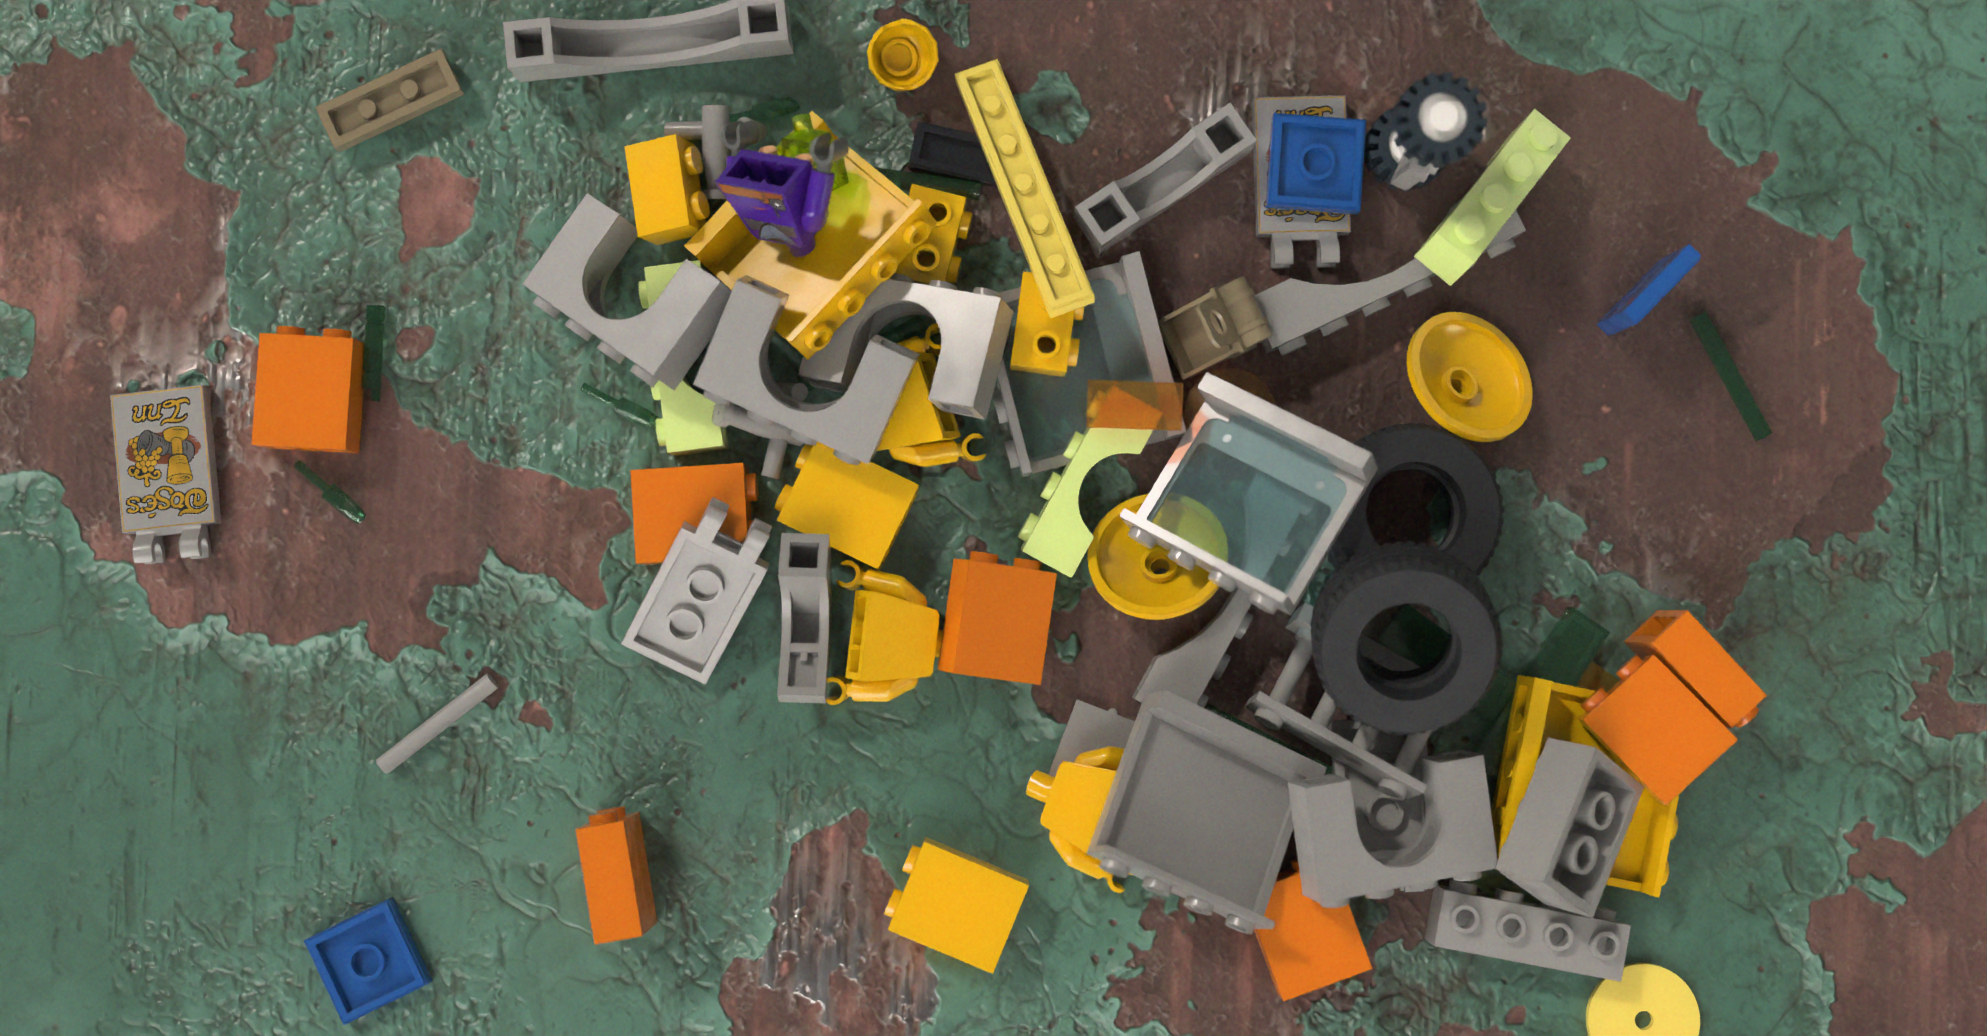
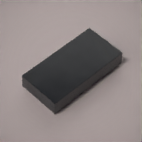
M918 121L908 163L909 169L998 188L977 134Z

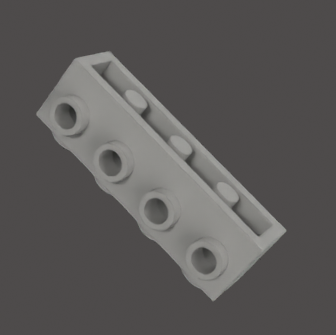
M1450 879L1449 886L1438 885L1433 888L1425 933V940L1433 946L1619 982L1622 980L1631 925L1616 919L1617 911L1597 906L1595 914L1591 918L1546 905L1543 902L1538 904L1523 901L1524 893L1496 887L1495 895L1477 892L1478 884L1468 881H1455L1453 879Z

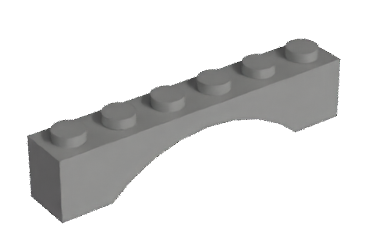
M730 0L701 10L644 19L574 20L546 17L503 22L507 68L519 82L793 54L790 15L786 0Z
M1455 203V204L1449 209L1447 215H1448V214L1451 212V210L1457 205V203ZM1516 210L1483 251V253H1488L1490 259L1515 248L1516 245L1513 239L1526 231ZM1414 258L1392 273L1366 282L1329 285L1313 284L1290 278L1254 295L1263 316L1266 315L1269 321L1267 324L1273 335L1262 341L1261 344L1266 354L1279 349L1281 355L1284 356L1307 345L1304 337L1315 331L1321 330L1323 336H1327L1348 326L1349 323L1346 317L1362 310L1365 317H1368L1389 307L1391 304L1388 297L1403 290L1408 298L1433 286L1430 278L1436 276V274L1417 258Z
M1256 470L1242 495L1246 514V546L1241 570L1271 586L1276 574L1270 571L1278 555L1283 558L1287 556L1298 536V533L1292 531L1300 514L1307 517L1317 501ZM1235 587L1218 613L1196 635L1176 648L1154 656L1132 698L1142 703L1145 694L1165 689L1204 708L1209 698L1203 694L1211 677L1217 681L1220 679L1231 659V656L1225 653L1233 637L1241 639L1253 619V615L1247 612L1252 604L1248 600L1251 594Z

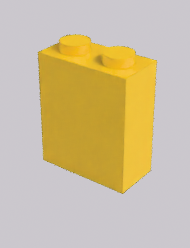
M818 441L816 445L805 443L795 463V467L801 471L793 487L786 484L776 501L774 509L780 511L777 521L804 534H829L830 547L881 570L921 487L871 461L869 464L860 461L859 465H853L834 456L833 452L835 449Z
M925 837L921 848L912 844L902 871L910 874L903 891L894 888L884 915L892 918L888 930L993 974L1028 890V879Z

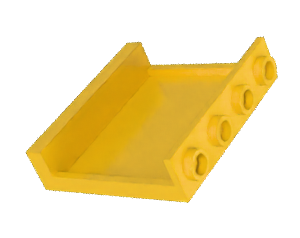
M811 111L777 147L779 156L794 158L800 154H810L811 142L819 136L830 133V146L834 140L839 138L834 135L823 119ZM850 147L845 158L832 163L831 173L835 174L829 203L828 218L825 226L814 235L816 246L809 254L795 257L792 256L785 244L757 239L748 230L728 200L684 245L697 260L701 261L706 269L731 291L737 279L748 275L789 294L775 331L807 360L817 351L822 350L828 345L835 331L850 316L860 311L866 298L881 282L888 280L895 273L898 264L914 247H918L928 238L930 230L937 224L922 201L918 198L914 201ZM813 160L814 169H817V163Z
M1518 675L1491 808L1497 860L1500 858L1501 848L1508 838L1517 816L1518 806L1525 796L1535 771L1536 762L1542 754L1548 737L1595 747L1631 775L1578 720L1586 712L1580 705L1595 691L1555 683L1545 679ZM1645 788L1643 789L1606 885L1639 891L1660 898L1661 887L1665 885L1669 876L1667 856L1670 841L1675 837L1678 829L1676 810L1679 794L1667 805L1658 803Z

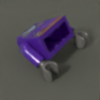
M740 120L727 124L722 130L721 137L725 146L731 149V156L726 157V169L715 181L718 188L751 234L757 239L785 244L792 256L795 257L809 254L816 246L814 235L825 226L828 218L829 203L835 174L831 173L832 163L847 156L849 151L847 139L845 137L836 139L832 142L831 146L829 145L830 133L814 139L810 145V154L817 163V169H813L809 160L745 150L746 146L754 145L759 140V128L755 121L742 122Z

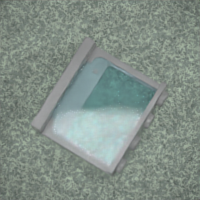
M1140 252L1123 255L1118 263L1085 271L1095 296V303L1084 306L1082 321L1073 320L1071 338L1080 339L1076 367L1067 365L1065 377L1010 370L1021 287L999 292L1001 298L1014 313L997 376L1001 395L994 396L993 401L999 424L1005 422L1009 424L1012 440L1005 441L1004 444L1011 469L1020 467L1022 477L1067 465L1069 459L1063 456V453L1076 431L1084 434L1092 420L1091 417L1085 415L1091 401L1098 390L1106 394L1110 386L1119 388L1163 413L1145 445L1181 437L1186 433Z
M1206 372L1197 387L1205 400L1137 514L1124 508L1120 517L1130 529L1128 536L1139 544L1152 549L1156 543L1169 550L1167 557L1188 570H1192L1197 565L1210 572L1207 578L1219 587L1229 592H1233L1234 588L1238 587L1251 594L1248 600L1258 608L1270 614H1274L1279 609L1291 616L1378 470L1377 464L1371 452Z

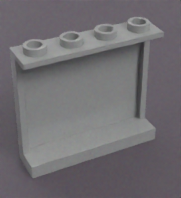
M1165 689L1145 694L1087 854L1101 860L1100 868L1106 872L1120 877H1127L1130 873L1143 879L1142 887L1150 892L1167 897L1170 896V893L1184 898V906L1192 911L1209 916L1213 911L1226 917L1225 925L1236 931L1253 934L1254 929H1273L1275 921L1264 917L1294 828L1287 782L1325 775L1327 767Z

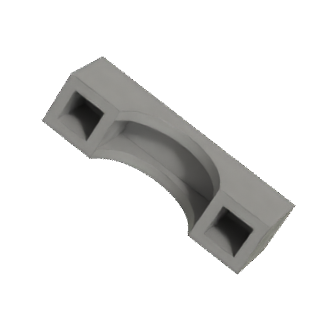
M1230 102L1191 128L1177 143L1136 172L1111 182L1075 206L1073 219L1097 254L1100 255L1248 155L1257 140Z

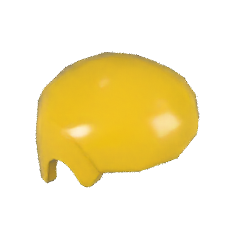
M910 19L896 20L880 27L873 34V38L867 48L868 65L880 85L897 92L914 90L924 85L931 78L939 61L937 42L928 28Z

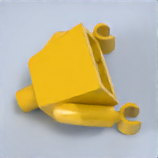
M938 323L930 325L926 330L925 336L921 339L918 336H914L897 343L919 353V356L877 451L888 450L895 460L921 467L957 462L958 457H962L969 462L982 460L986 456V454L972 456L967 451L968 441L984 438L982 435L973 433L963 437L960 443H956L953 439L961 437L954 414L942 412L928 399L937 367L934 355L939 356L941 345L934 344L930 339L931 335L940 332Z
M845 560L841 562V565L854 568L856 571L854 580L849 583L836 580L839 586L847 590H855L846 675H834L827 679V683L836 682L841 686L842 695L840 698L827 697L826 702L830 705H837L849 697H852V700L855 702H888L915 688L919 678L932 675L935 657L939 658L943 634V630L938 629L939 611L927 607L926 596L904 577L875 569H869L867 572H864L863 568L857 563ZM861 586H863V589H864V590H856V589L860 588Z
M1108 746L1082 752L1076 757L1074 763L1062 761L1055 777L1039 770L1034 771L1028 781L1026 795L1046 803L1040 823L1050 830L1049 840L1068 866L1093 878L1101 879L1104 877L1110 889L1116 893H1122L1125 891L1123 885L1112 881L1114 874L1101 869V860L1087 854L1125 748Z

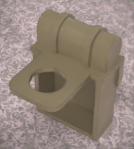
M1245 276L1227 284L1213 287L1210 289L1211 292L1157 320L1161 335L1182 380L1196 376L1229 358H1237L1256 348V344L1273 336L1267 324L1269 321L1266 315L1263 316L1254 297L1256 293L1253 288H1250Z

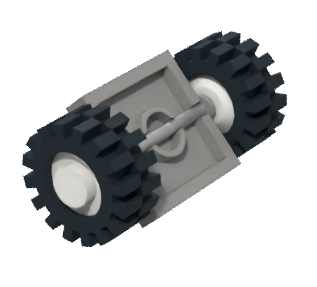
M1435 72L1426 75L1422 80L1418 79L1400 96V100L1394 108L1385 111L1370 126L1371 129L1366 133L1364 157H1367L1369 161L1365 165L1368 172L1373 170L1377 175L1374 179L1379 184L1383 181L1388 183V189L1395 191L1397 188H1401L1405 192L1427 185L1439 176V173L1449 163L1452 165L1461 160L1480 143L1484 136L1481 132L1487 127L1488 118H1483V112L1487 110L1485 101L1479 103L1477 96L1481 93L1476 86L1473 89L1468 88L1466 84L1469 80L1463 76H1460L1457 80L1453 79V73L1444 72L1440 76H1436Z

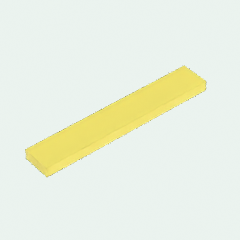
M998 59L955 73V82L1049 317L1052 318L1095 303L1094 293Z

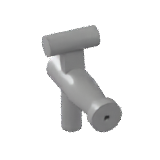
M725 105L702 106V121L666 122L664 127L665 136L677 134L686 140H702V155L707 190H703V193L708 201H727L715 183L717 178L726 169V157L730 156V149L725 146L721 137L723 128L730 123L729 106ZM742 117L738 121L746 122L753 119ZM755 121L759 128V140H762L767 134V129L764 124Z
M776 382L790 397L798 401H803L807 398L808 389L803 383ZM732 402L729 406L716 403L712 416L714 425L723 428L731 425L756 436L769 439L761 476L779 479L787 443L801 446L803 442L793 438L790 435L791 429L776 422L772 426L764 425L747 416L748 410L741 406H736Z

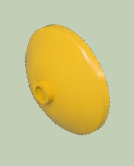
M1446 312L1427 320L1412 336L1407 351L1409 380L1420 404L1438 424L1451 433L1471 441L1494 442L1509 436L1525 422L1530 412L1533 398L1530 374L1518 349L1498 328L1486 320L1471 314Z
M1171 493L1153 524L1229 563L1227 537L1216 516L1199 502ZM1144 494L1117 505L1096 526L1092 534L1094 538L1088 548L1087 555L1090 576L1099 594L1111 606L1123 613L1152 620L1178 617L1206 603L1219 589V586L1207 578L1210 572L1195 565L1192 570H1188L1168 558L1169 550L1155 543L1153 548L1149 549L1128 536L1130 529L1121 519L1120 514L1124 508L1137 514L1148 494ZM1158 568H1165L1168 570L1164 574L1153 573Z

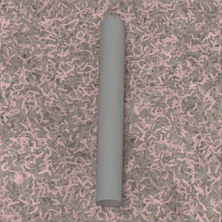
M490 674L484 675L377 758L376 763L379 768L386 774L390 773L499 688L497 682Z

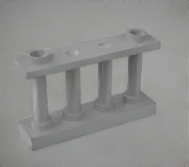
M1305 602L1293 612L1285 627L1296 634L1295 639L1297 643L1270 696L1259 691L1248 699L1245 708L1254 712V719L1263 726L1273 730L1282 728L1379 783L1378 789L1394 799H1411L1423 794L1427 785L1410 775L1432 730L1423 734L1415 732L1414 735H1408L1394 766L1369 753L1379 732L1372 729V726L1360 725L1353 742L1328 730L1338 707L1333 699L1327 695L1326 690L1311 719L1286 706L1313 654L1310 624L1314 607ZM1360 634V651L1374 665L1392 671H1407L1420 667L1367 636Z

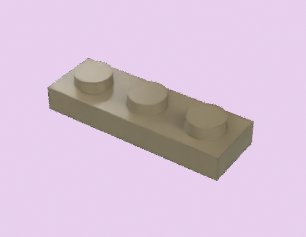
M439 49L315 108L334 149L342 152L452 101L465 93L446 53Z

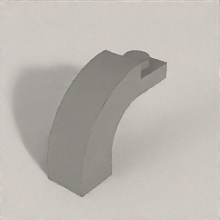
M781 533L778 578L782 601V635L777 692L778 701L826 703L832 632V562L829 534Z

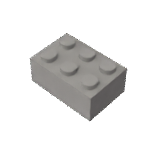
M1548 737L1542 754L1536 762L1535 771L1525 796L1518 806L1517 816L1508 838L1501 848L1500 858L1495 869L1544 904L1593 918L1644 786L1597 748Z

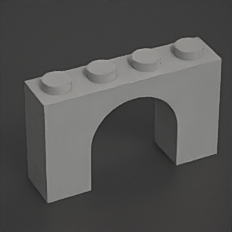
M587 193L522 284L537 294L532 303L556 319L561 312L570 317L565 326L586 341H589L593 334L600 338L602 341L597 348L619 364L622 363L625 357L633 361L635 364L630 372L654 388L660 380L675 390L713 337L732 291L721 281L688 259H685L661 295L647 310L628 319H609L604 300L606 285L612 272L638 237L637 229L620 214Z
M894 273L888 280L881 282L866 298L859 312L850 316L835 331L825 348L817 351L809 360L803 356L798 375L814 388L846 393L869 341L894 319L906 315H924L937 321L941 333V350L928 399L942 412L986 420L1014 312L1001 298V294L991 289L975 287L973 293L959 291L955 285L948 282L931 280L929 285L914 283V280L908 276Z
M748 275L737 279L693 385L704 389V397L717 404L729 406L732 402L747 409V416L761 424L772 426L776 422L791 429L790 435L798 441L809 445H816L818 441L835 449L833 452L834 456L842 461L853 465H859L860 461L869 464L877 452L919 353L876 334L869 341L854 378L843 396L823 404H808L798 401L787 395L777 385L768 363L769 343L789 294Z
M1457 750L1419 757L1422 782L1427 785L1424 790L1426 815L1423 829L1409 849L1389 859H1374L1366 851L1359 838L1350 779L1327 774L1287 782L1303 895L1321 903V907L1336 908L1350 904L1349 898L1365 895L1369 899L1387 898L1394 895V889L1409 886L1412 890L1432 889L1438 886V880L1453 877L1455 881H1471L1481 878V871L1495 869L1498 860L1484 755L1466 750Z

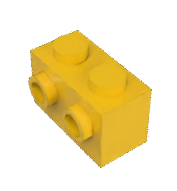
M677 134L624 146L637 236L655 245L693 237L706 223V219L710 214L708 200L701 191L699 174L703 171V163L697 147Z
M912 184L909 197L914 201L917 198L922 201L937 224L930 230L928 238L918 247H914L898 264L895 273L908 276L917 284L929 285L931 280L956 284L962 257L955 256L954 254L958 239L967 240L973 212L966 211L967 203L964 196Z
M1023 271L1010 370L1065 377L1067 365L1076 367L1080 339L1071 338L1073 320L1082 321L1084 306L1050 318L1031 272Z

